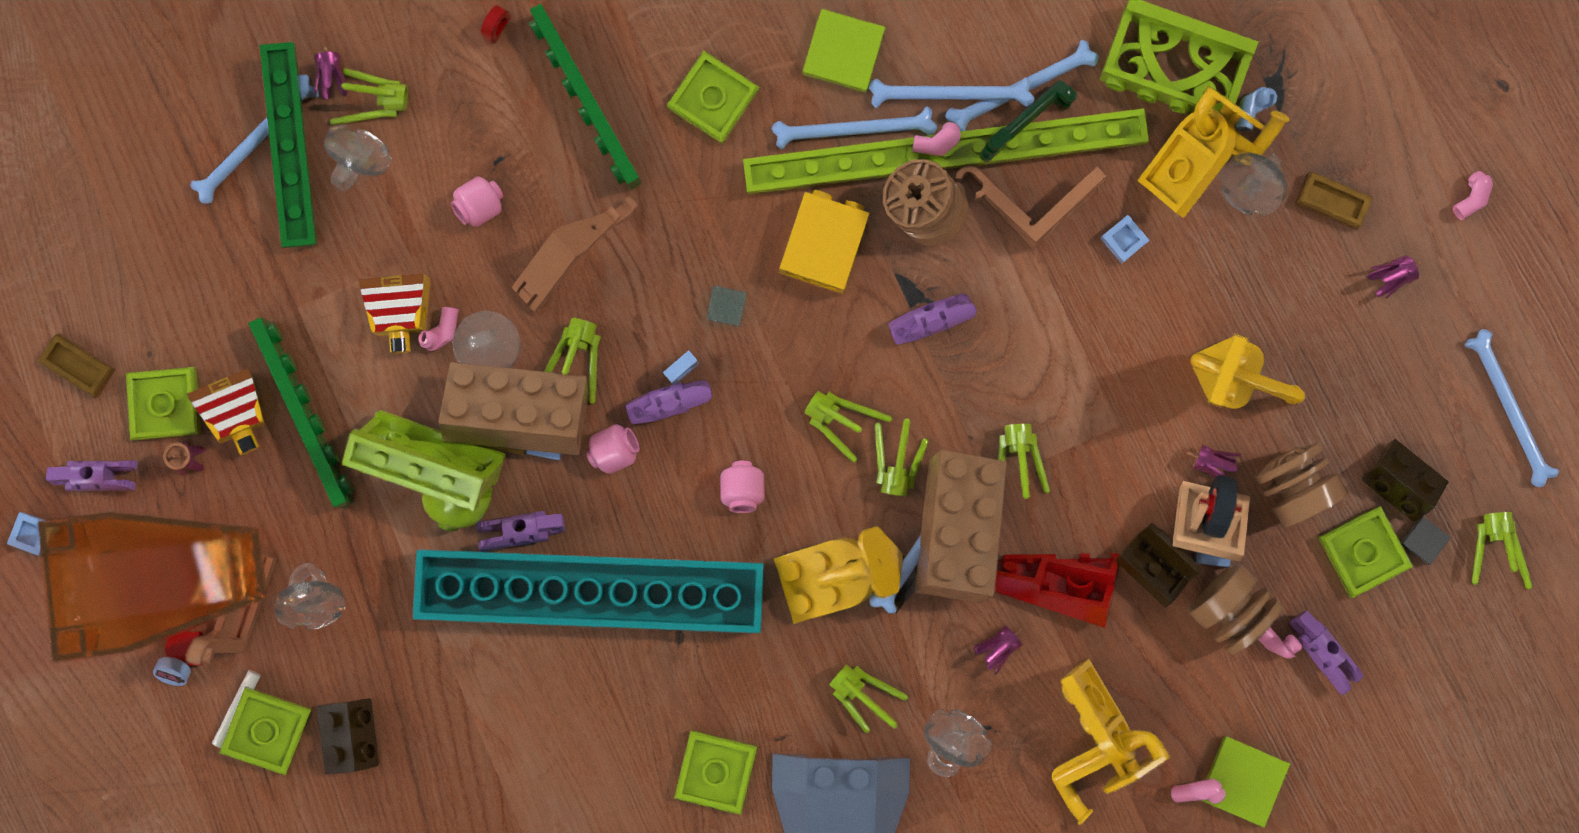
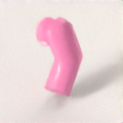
M953 122L945 123L943 129L933 138L915 135L912 152L935 156L945 155L958 144L961 138L959 126Z
M1482 171L1474 172L1468 179L1469 186L1472 188L1470 196L1452 207L1454 214L1460 220L1482 209L1488 203L1493 182L1491 177L1485 175Z
M442 307L439 325L429 331L424 330L420 333L418 338L420 346L428 351H436L450 343L455 337L459 310Z
M1271 627L1258 639L1267 650L1286 659L1296 657L1295 653L1302 649V644L1294 635H1288L1282 641Z
M1213 778L1176 785L1171 790L1172 799L1177 803L1208 799L1210 803L1217 804L1226 795L1225 790L1222 788V783Z

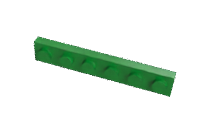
M540 3L529 9L534 19L529 22L530 27L538 41L545 38L550 49L545 51L554 69L562 68L566 78L561 80L570 98L577 95L582 107L577 110L586 126L588 127L593 124L599 135L593 139L603 156L609 153L615 164L610 169L619 185L626 182L630 190L641 185L642 183L542 4Z
M294 42L261 44L259 47L281 247L293 248L318 245L296 44Z
M261 317L249 322L250 329L333 507L344 508L354 503L351 494L354 493L353 486L346 475H341L336 465L340 462L339 456L331 444L327 445L322 433L326 432L325 426L318 414L313 415L308 405L312 401L311 396L303 383L299 384L294 375V372L297 371V366L289 353L285 354L280 342L283 341V336L278 326L274 322L270 323V321Z

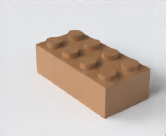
M450 362L438 421L442 439L444 442L579 455L589 398L587 377Z
M940 450L929 459L915 592L975 603H982L994 597L1006 461Z

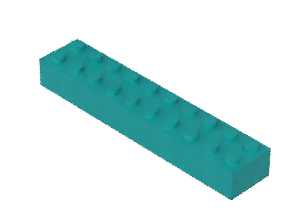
M416 550L413 619L761 633L764 563Z

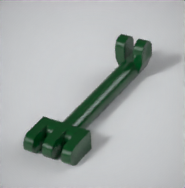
M1060 80L1057 81L1005 128L1002 127L993 135L981 150L980 158L985 162L991 161L1015 136L1051 104L1055 103L1060 109L1067 110L1076 100V92L1066 83Z

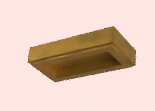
M1310 171L1306 176L1295 204L1358 230L1362 226L1373 197Z
M55 333L37 361L95 398L99 397L116 369L58 333Z

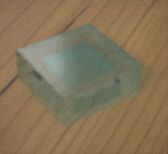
M713 286L706 319L740 327L747 292Z

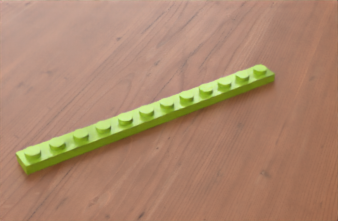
M1145 109L1032 122L989 162H985L980 158V152L990 138L1002 127L1005 128L1006 126L961 131V138L958 144L943 156L912 152L913 137L743 159L747 195L889 177L900 165L911 160L926 159L939 164L944 170L962 168L968 165L978 166L1145 145L1149 142ZM929 135L924 137L933 138L935 135Z

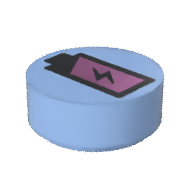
M172 657L158 659L153 670V674L157 679L174 686L185 685L191 673L190 667L185 662Z

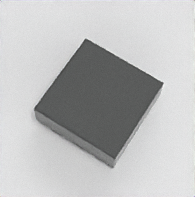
M1421 517L1415 522L1400 543L1426 565H1431L1451 537L1425 517Z

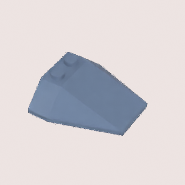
M773 753L772 791L785 833H895L909 795L910 758L807 757V754Z

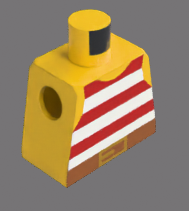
M422 273L359 279L372 333L377 336H389L391 354L411 352L409 334L421 333L426 330L430 278Z
M249 368L187 393L189 400L219 444L233 439L240 455L248 454L259 448L252 431L265 424L254 380Z

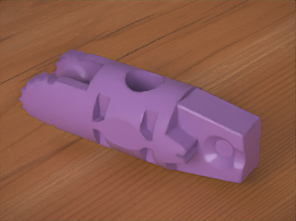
M961 293L911 310L889 322L888 325L896 345L926 338L966 322V320H970L975 316L977 309L970 302L969 296Z
M702 379L685 384L680 382L650 391L626 403L631 424L659 421L690 411L689 408L709 402L711 396H713L710 389L711 385Z
M68 461L67 467H48L46 481L53 485H65V491H135V482L124 479L115 480V472L136 471L138 462Z
M545 511L484 520L476 524L478 532L503 531V536L478 542L479 552L544 542L549 540L548 536L566 531L562 514L545 515ZM520 528H525L523 531L518 532Z
M1308 611L1299 613L1289 622L1304 650L1341 695H1345L1351 689V683L1348 679L1355 683L1364 677L1363 673L1329 630Z

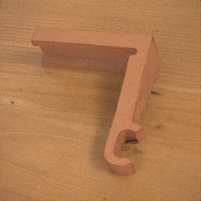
M971 165L962 167L956 174L955 182H962V179L968 175L974 177L982 186V189L976 192L975 202L985 198L1022 239L1035 250L1104 185L1106 175L1096 167L1033 226L1029 224L1032 219L1001 192L977 167Z
M628 196L616 209L611 206L605 213L563 225L554 230L512 286L514 291L521 290L518 295L526 304L531 303L537 295V298L530 306L533 312L543 307L579 258L608 230L629 218L636 211L638 205Z
M241 548L214 630L205 636L196 637L193 640L187 653V662L200 666L202 661L210 663L213 654L246 652L277 558L267 557L268 555L253 551L247 570H245L252 550Z

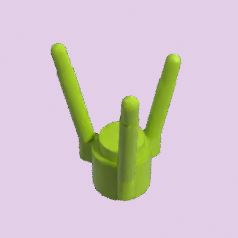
M344 68L342 71L344 75L379 86L343 83L341 85L342 89L377 95L378 106H384V109L332 118L330 124H345L380 117H397L398 111H406L407 84H400V81L387 80Z
M571 318L569 327L564 328L562 338L544 372L552 373L567 345L569 350L562 369V373L567 375L576 350L587 351V347L590 346L589 403L592 405L595 403L597 352L601 336L595 334L596 324L578 318Z
M817 391L804 412L812 418L809 423L818 428L850 461L856 462L857 457L824 424L825 422L830 425L835 419L857 433L862 431L861 426L838 413L840 407L837 405L886 422H891L892 417L839 398L831 392L825 395Z
M908 418L904 419L896 466H888L887 472L885 470L882 426L880 423L875 424L878 466L876 483L882 484L881 493L907 497L909 488H914L915 477L925 454L928 439L924 438L908 474V469L903 468L910 428V419Z
M1011 424L1004 426L1005 435L999 436L1000 448L997 460L1005 461L1008 447L1010 454H1018L1023 498L1028 499L1030 493L1026 453L1030 452L1031 449L1043 492L1049 493L1047 477L1037 446V435L1032 434V425Z
M1512 512L1484 514V523L1477 524L1478 539L1473 565L1472 584L1477 585L1479 582L1486 535H1489L1490 542L1504 541L1511 571L1517 572L1519 567L1526 589H1531L1532 583L1516 533Z
M846 664L829 684L835 690L833 695L842 702L865 733H869L870 728L847 696L851 700L856 696L889 726L896 728L897 722L861 691L865 686L861 679L903 701L908 699V695L865 673L860 667L856 666L852 669Z

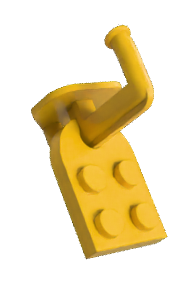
M1208 85L1205 93L1196 104L1194 112L1178 125L1137 181L1176 214L1184 218L1228 161L1231 154L1246 163L1255 162L1277 137L1284 124L1289 122V117L1281 112L1271 111V118L1266 126H1264ZM1218 100L1225 104L1220 112L1212 109ZM1241 117L1262 130L1253 143L1235 131L1234 126Z
M1234 334L1232 338H1228L1195 353L1191 357V365L1206 397L1209 399V402L1232 409L1241 408L1249 402L1254 389L1284 399L1286 403L1291 405L1302 403L1305 399V392L1299 386L1288 385L1260 374L1264 364V355L1258 346L1247 342L1248 339Z
M876 526L861 531L858 541L850 538H838L774 558L793 623H799L859 605L866 601L873 591L879 598H886L899 592L903 555L900 549Z
M1090 659L1078 664L1060 681L1063 684L1062 691L1065 698L1070 704L1075 705L1081 715L1080 722L1087 734L1094 737L1098 746L1057 766L1052 773L1053 783L1070 812L1078 820V825H1081L1093 813V809H1088L1082 802L1072 785L1073 782L1112 763L1117 773L1103 787L1105 794H1108L1137 780L1170 757L1156 735L1148 731L1130 730ZM1145 745L1151 756L1137 762L1134 759L1136 749Z

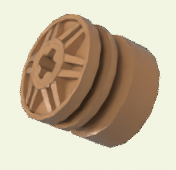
M926 159L911 160L900 165L888 177L883 188L882 203L887 215L914 242L925 246L941 245L952 240L963 229L968 217V201L964 191L939 164Z
M1319 442L1296 447L1271 460L1263 470L1254 476L1257 484L1274 480L1275 483L1262 491L1264 496H1271L1281 492L1284 497L1272 507L1283 528L1296 525L1319 514L1348 495L1338 474L1320 477L1318 472L1329 464L1328 457L1314 462L1311 461V458L1323 450Z
M1241 562L1235 563L1216 577L1197 596L1188 609V613L1204 629L1218 622L1221 623L1213 638L1219 643L1226 640L1223 649L1230 655L1240 652L1257 641L1270 628L1283 608V604L1276 598L1267 601L1270 597V591L1266 588L1252 595L1250 594L1257 578Z

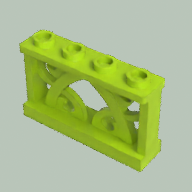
M1128 0L1099 80L1106 82L1105 86L1112 90L1122 92L1126 89L1137 93V97L1143 101L1150 103L1160 101L1168 104L1169 109L1174 112L1188 114V112H1194L1196 104L1206 91L1205 89L1208 85L1216 90L1215 85L1209 81L1215 78L1223 85L1225 97L1236 104L1258 41L1143 0ZM1129 23L1138 24V43L1122 44ZM1158 32L1167 34L1169 38L1168 43L1163 45H1152L1151 41H1160L1157 38ZM1180 40L1189 42L1188 50L1191 60L1202 71L1188 78L1171 82L1161 70L1154 53L1169 51ZM1203 47L1211 51L1210 56L1204 57L1207 61L1212 62L1210 65L1204 62L1198 55L1199 48ZM1127 51H1140L1141 56H1135L1127 63L1135 64L1138 68L1137 73L1130 74L1120 69L1118 59L1123 53ZM1231 58L1239 60L1231 82L1220 71ZM1147 74L1149 75L1152 81L1144 79ZM1193 89V96L1183 93ZM1222 102L1217 103L1212 109L1220 112L1225 104Z
M378 410L375 413V417L360 430L354 429L349 434L342 465L474 511L478 507L480 499L492 485L498 482L505 454L482 445L444 442L440 430L383 410Z

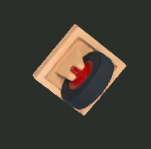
M1217 475L1211 487L1183 481L1179 489L1172 546L1240 562L1245 550L1250 496L1237 494V480L1231 477Z

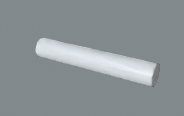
M252 670L247 671L212 742L213 745L219 748L222 747L245 686L255 688L261 676L259 673Z

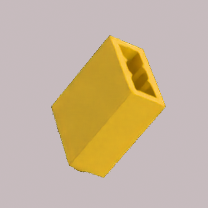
M813 190L812 194L805 192L779 268L780 274L844 294L868 222L869 212L864 211L865 207L853 201H845V204L832 201V196L822 191Z

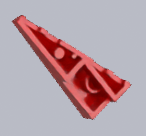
M1080 553L1079 557L1075 559H1057L1056 554L1003 555L1002 560H997L994 592L1105 628L1119 570V564L1115 560L1120 554L1111 553L1109 558H1090L1089 553Z

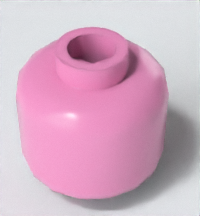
M477 176L458 187L453 193L452 209L464 225L469 223L474 227H479L497 216L502 210L500 200L503 198V193L494 181L488 182L486 179Z
M613 424L590 437L589 449L586 451V454L593 468H599L604 473L613 474L632 465L636 461L637 452H639L640 447L635 434L630 428Z
M741 460L733 462L732 467L723 470L720 475V499L722 503L728 506L729 510L734 513H750L755 511L757 506L762 504L765 499L764 473L759 468L752 466L750 461Z

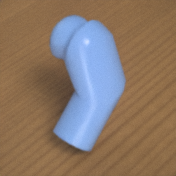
M1258 88L1244 96L1239 107L1255 118V114L1276 103L1277 94L1272 88ZM1241 117L1236 123V129L1252 131L1253 124Z

